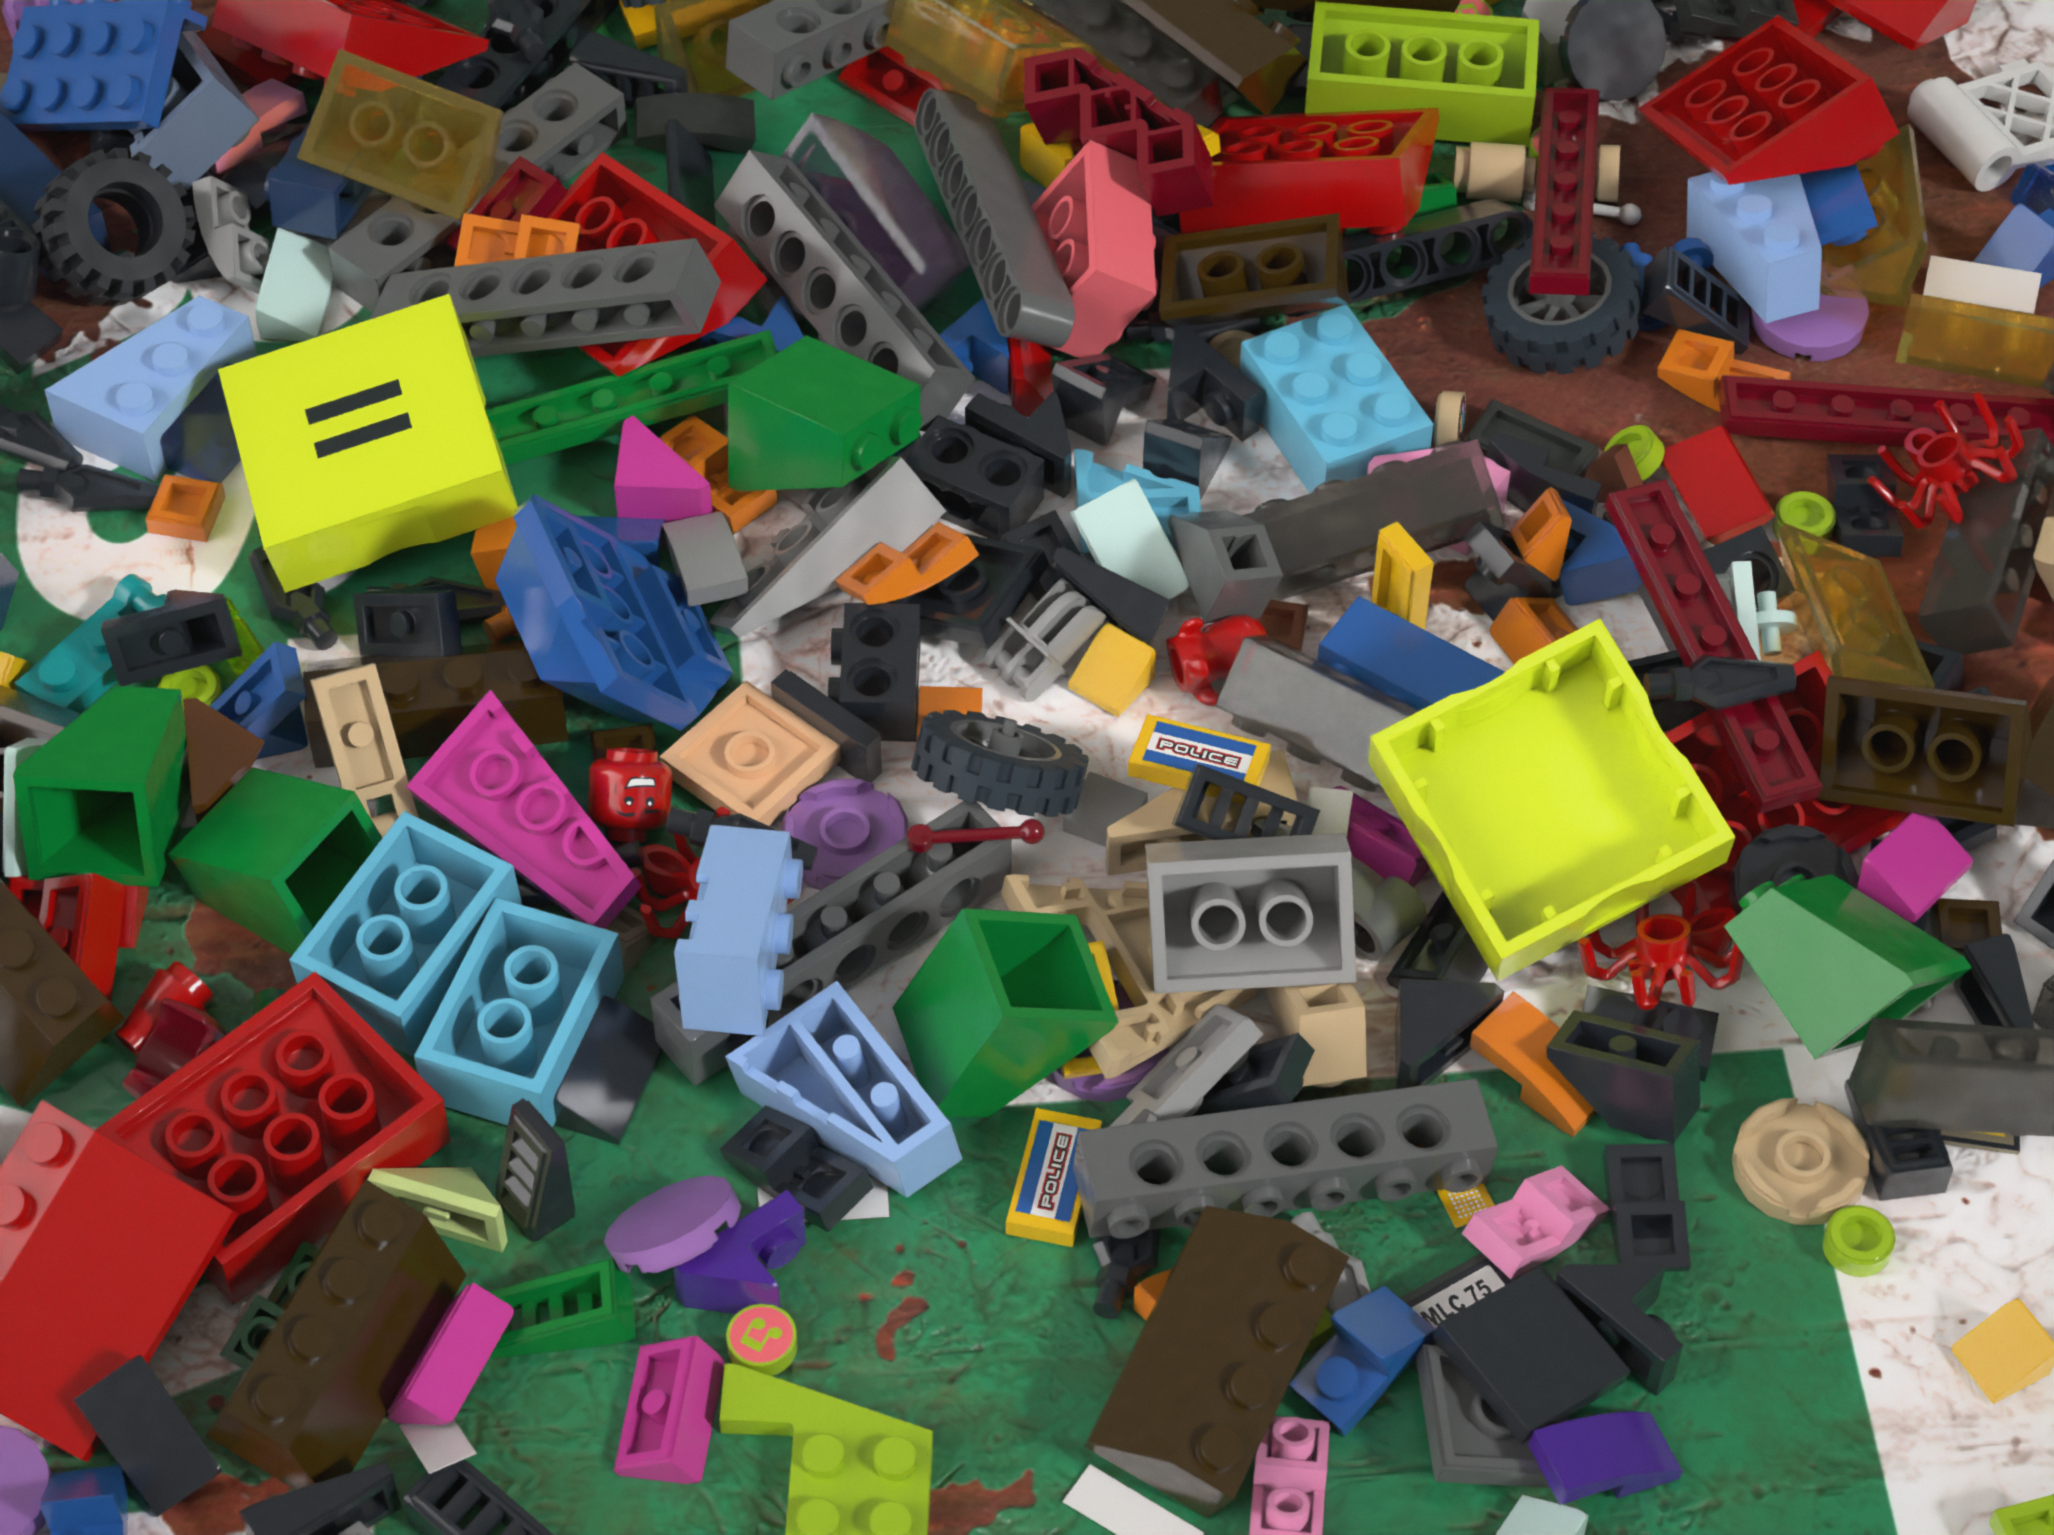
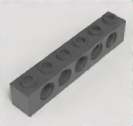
M774 0L729 21L726 69L769 99L774 100L983 0Z
M576 62L556 77L549 79L539 90L516 107L506 111L500 119L476 137L467 140L460 149L436 167L427 170L417 181L393 199L384 202L377 211L353 229L344 232L339 236L338 240L328 246L335 287L373 313L390 274L454 267L456 254L446 244V239L462 223L463 214H470L519 156L556 177L561 184H564L594 161L601 152L604 153L628 135L624 93Z
M749 150L714 204V207L729 223V233L752 251L759 260L757 263L758 268L767 277L780 285L789 296L787 299L789 306L795 312L807 318L818 331L817 338L819 341L921 385L920 413L922 415V425L920 431L926 432L938 415L948 418L975 377L793 162L787 158Z
M692 238L390 274L370 319L450 294L468 340L472 357L701 333L721 280L698 240Z
M962 801L926 824L932 831L1001 827L977 801L974 804ZM907 837L786 912L785 914H793V938L789 955L778 954L776 969L783 970L784 972L782 1002L779 1011L768 1010L765 1029L836 981L846 990L952 922L962 908L972 909L1002 890L1005 876L1012 874V839L933 844L930 850L917 853L908 847ZM678 981L651 997L656 1041L694 1086L726 1067L728 1062L725 1056L756 1036L683 1029Z
M1477 1079L1079 1131L1073 1171L1090 1238L1109 1235L1116 1238H1131L1142 1234L1146 1230L1174 1226L1193 1229L1202 1209L1206 1205L1273 1217L1283 1211L1312 1207L1316 1210L1328 1211L1339 1208L1349 1202L1378 1198L1383 1201L1393 1202L1405 1199L1414 1193L1443 1189L1454 1193L1468 1191L1479 1184L1488 1183L1498 1144ZM1410 1143L1421 1144V1145L1425 1146L1426 1148H1419V1147L1413 1146V1145L1410 1144ZM1344 1152H1353L1361 1157L1349 1156ZM1277 1161H1288L1296 1166H1286ZM1210 1170H1222L1230 1175H1218ZM1142 1179H1156L1164 1184H1150Z

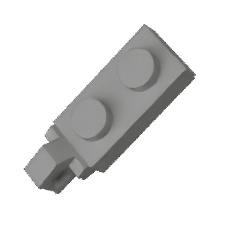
M1215 1004L1126 1095V1098L1132 1104L1109 1127L1192 1116L1200 1108L1203 1096L1224 1075L1235 1071L1246 1061L1249 1049L1264 1034L1250 1018L1223 1004Z

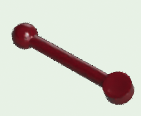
M1037 819L1025 820L1021 826L932 831L925 824H916L907 831V844L912 851L917 853L930 850L933 844L1022 839L1025 843L1033 845L1043 839L1045 829Z

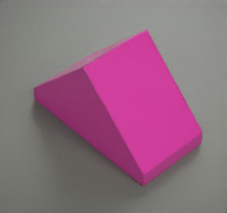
M632 415L624 420L614 484L618 517L665 519V523L712 513L710 483L636 417Z

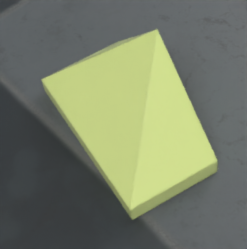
M471 1167L372 1169L367 1179L369 1182L425 1215L438 1234L503 1253L508 1240L501 1205Z

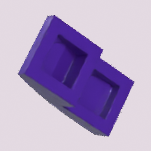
M1651 1412L1607 1413L1557 1423L1533 1430L1528 1443L1559 1505L1612 1489L1616 1498L1619 1499L1680 1479L1683 1473Z

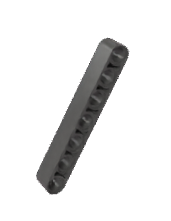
M934 88L927 89L922 95L916 110V135L998 332L1001 336L1053 348L1062 347L1073 329L1075 318L1074 303L987 105L982 100Z

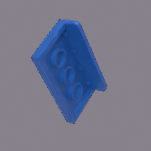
M49 0L46 6L24 7L19 29L13 38V55L7 80L0 93V112L21 132L159 129L180 33L184 31H204L208 18L192 10V2L189 0H120V2L84 0L83 4H74L65 0Z

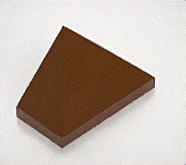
M190 698L183 699L192 807L198 824L252 768L265 741L199 699Z

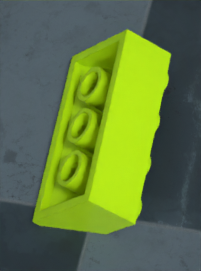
M1315 1L1305 113L1438 108L1439 123L1435 140L1515 144L1529 147L1536 96L1540 19Z

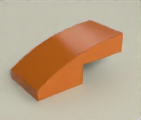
M464 213L454 266L576 252L580 224L521 214L520 222Z
M1681 329L1677 330L1657 368V375L1660 379L1691 399L1720 412L1718 386L1722 375L1791 379V372L1734 359V342Z
M692 414L659 437L660 440L710 483L712 513L719 511L723 513L733 535L778 503L776 490L736 491L728 487V438Z
M937 522L903 552H899L882 542L878 543L834 581L840 590L867 605L887 603L908 597L943 581L963 568L979 554L968 536Z
M1513 991L1472 1031L1469 1047L1522 1085L1520 1100L1573 1138L1597 1112L1547 1058L1546 1046L1560 1028L1532 1004Z

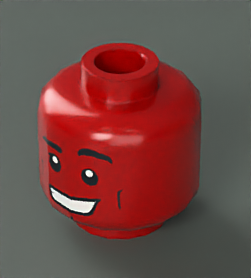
M607 748L606 758L595 760L590 765L587 815L595 825L608 828V840L620 842L638 840L639 842H645L647 830L659 829L667 824L671 807L672 771L667 764L657 761V751L639 748Z

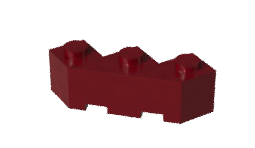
M1080 47L1024 58V105L1045 145L1080 138L1083 146L1089 140H1092L1136 159L1137 176L1157 217L1214 206L1212 157L1192 116L1177 107L1172 110L1156 100L1153 92L1119 71L1117 74L1109 71L1099 64L1095 56Z

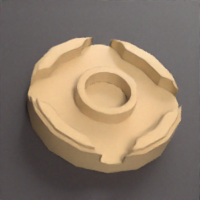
M1781 1098L1758 1107L1741 1124L1731 1157L1735 1181L1750 1203L1769 1217L1793 1225H1822L1827 1223L1836 1211L1855 1205L1861 1199L1870 1171L1868 1164L1870 1154L1868 1142L1854 1121L1831 1105L1818 1101L1815 1102L1814 1106L1806 1103L1797 1104L1798 1098Z

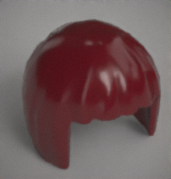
M163 998L160 1002L157 1025L142 1046L136 1059L135 1067L125 1077L122 1086L135 1099H139L228 1033L216 1019L206 1012L184 1002Z

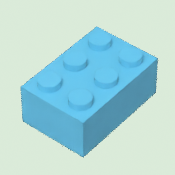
M1348 305L1336 307L1241 342L1239 371L1263 390L1260 422L1322 512L1365 496L1368 463L1374 456L1431 448L1432 421Z
M403 811L289 959L297 984L313 972H316L390 1046L412 1056L421 1044L495 897L522 905L513 865Z
M495 897L414 1055L417 1073L444 1099L445 1107L508 1126L512 1105L524 1098L526 1101L529 1100L553 1128L556 1121L553 1100L602 997L605 995L615 999L625 978L619 933Z

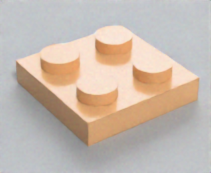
M746 680L660 756V761L667 764L671 769L673 781L715 811L720 807H725L730 811V815L741 813L770 826L799 799L798 796L809 787L814 786L841 761L839 744Z

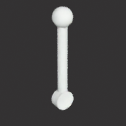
M1533 187V192L1524 191L1523 206L1530 211H1534L1536 187ZM1594 203L1593 215L1618 218L1623 224L1632 226L1640 221L1641 210L1633 203L1625 204L1622 207Z

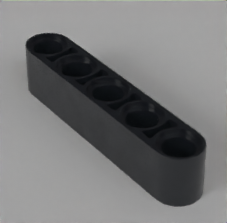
M1487 199L1412 218L1406 226H1403L1402 230L1395 233L1375 235L1370 234L1368 230L1342 236L1344 255L1348 262L1346 273L1349 301L1354 303L1490 268L1494 264L1500 265L1503 262L1502 255L1513 247L1517 250L1524 247V241L1532 238L1533 220L1526 213L1496 199ZM1507 218L1508 224L1504 236L1494 242L1496 226ZM1454 232L1455 237L1452 248L1446 254L1440 255L1442 240L1448 234ZM1400 246L1401 256L1394 267L1386 269L1388 254L1393 248ZM1331 308L1287 313L1283 315L1288 317H1300Z

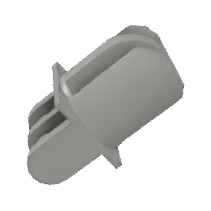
M1060 578L1018 624L1010 617L1006 619L1010 627L988 649L984 656V663L991 669H1001L1003 671L1002 680L1010 686L1017 684L1020 687V696L1025 701L1031 702L1037 699L1060 674L1065 678L1069 676L1063 665L1106 621V615L1097 607L1091 606L1090 601L1083 594L1074 591L1073 586L1066 579ZM1026 641L1027 644L1013 656L1017 649ZM1042 658L1045 659L1033 673L1030 672Z

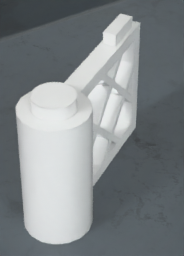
M2023 58L1998 66L1996 74L1956 85L1948 77L1928 79L1920 83L1911 93L1907 109L1909 120L1981 192L1999 187L2009 179L2016 169L2054 158V124H2052L2054 117V74L2041 61L2029 64ZM2034 83L2047 97L2018 90V87ZM1986 98L2006 104L2005 111L1985 106L1979 99ZM2014 107L2043 114L2044 121L2014 114ZM2010 131L2039 138L2040 142L2024 146Z

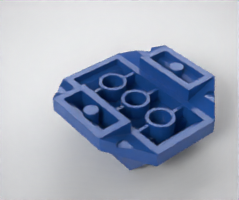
M533 494L514 513L513 518L517 527L495 580L540 680L627 722H663L682 731L701 714L716 692L733 674L701 606L688 607L681 580L678 576L668 570L664 571L652 565L640 552L618 542V539L613 535Z

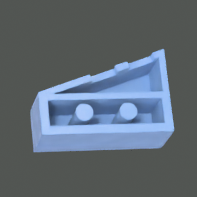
M1713 172L1688 178L1687 238H1699L1710 247L1713 254L1712 265L1759 317L1765 323L1819 309L1822 248L1800 175L1795 174L1728 185Z
M199 295L45 389L55 429L70 444L155 482L226 402L218 369L257 357L249 316Z
M710 825L696 873V883H700L697 900H689L685 912V921L692 922L689 939H678L674 950L683 1029L764 1036L768 1010H780L783 996L784 972L783 970L776 969L778 954L789 955L791 950L793 914L785 913L788 899H799L803 878V861L801 859H792L790 832Z
M838 981L766 1028L764 1036L753 1037L725 1056L741 1094L762 1107L766 1105L810 1126L817 1142L839 1156L866 1168L868 1174L906 1198L962 1160L951 1123Z

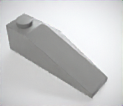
M888 457L844 487L814 488L800 505L807 513L804 520L791 530L789 528L780 530L770 543L774 548L775 557L769 564L763 563L747 572L749 594L726 599L708 623L715 632L739 638L837 588L838 585L834 580L878 543L882 542L899 552H903L928 531L946 510L902 457Z

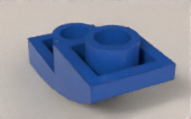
M1856 163L1851 166L1799 174L1821 246L1831 242L1835 246H1844L1857 242L1867 235L1868 229L1878 226Z

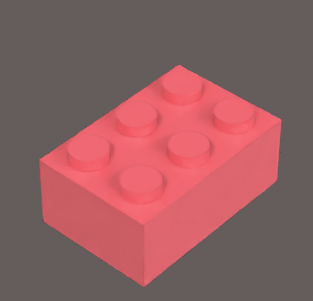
M1089 140L1031 206L1075 307V318L1071 334L1062 347L1055 349L1077 358L1100 355L1108 345L1115 344L1121 337L1124 328L1141 310H1147L1152 305L1158 291V280L1155 278L1154 249L1156 238L1153 235L1152 205L1137 176V160Z

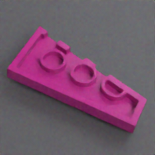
M491 690L406 785V788L417 800L489 854L513 865L517 875L582 923L606 929L642 887L635 875Z

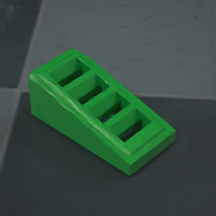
M613 1258L488 1291L511 1305L513 1309L521 1308L522 1328L512 1331L510 1320L490 1355L491 1359L607 1346L636 1338L632 1285L626 1274L618 1269ZM597 1300H602V1307L598 1308ZM577 1302L578 1313L569 1316V1303ZM549 1305V1321L541 1323L540 1306Z

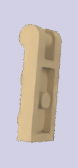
M375 663L310 680L340 787L355 791L382 838L403 811L418 818L413 796L406 788L409 782ZM390 794L394 811L371 817L366 800Z

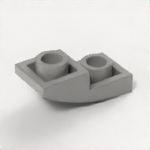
M212 176L192 182L198 223L208 252L216 267L227 281L259 294L271 251L269 239L250 231L251 210L248 203V193Z
M721 511L662 524L663 535L676 576L680 577L688 607L749 594L748 577L730 527Z

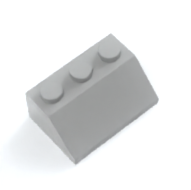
M1345 833L1145 844L1155 994L1356 982L1351 850Z

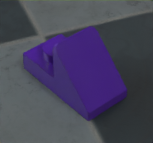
M788 1190L737 1221L732 1228L728 1227L718 1233L717 1237L719 1240L713 1243V1246L706 1252L673 1267L677 1298L684 1307L737 1314L742 1309L755 1304L774 1305L781 1308L778 1284L767 1269H778L786 1265L797 1255L800 1248L806 1244L804 1210Z

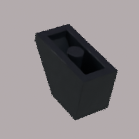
M1573 1010L1546 1046L1547 1058L1611 1128L1639 1134L1648 1139L1675 1143L1700 1107V1042L1697 1039Z

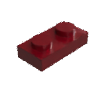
M519 156L470 214L520 222L521 214L545 218L567 191L556 177ZM462 223L445 241L454 254L457 253Z

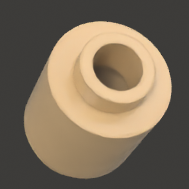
M1470 142V147L1456 146L1452 183L1456 186V192L1466 193V199H1496L1505 202H1521L1522 191L1533 192L1536 158L1525 157V145Z

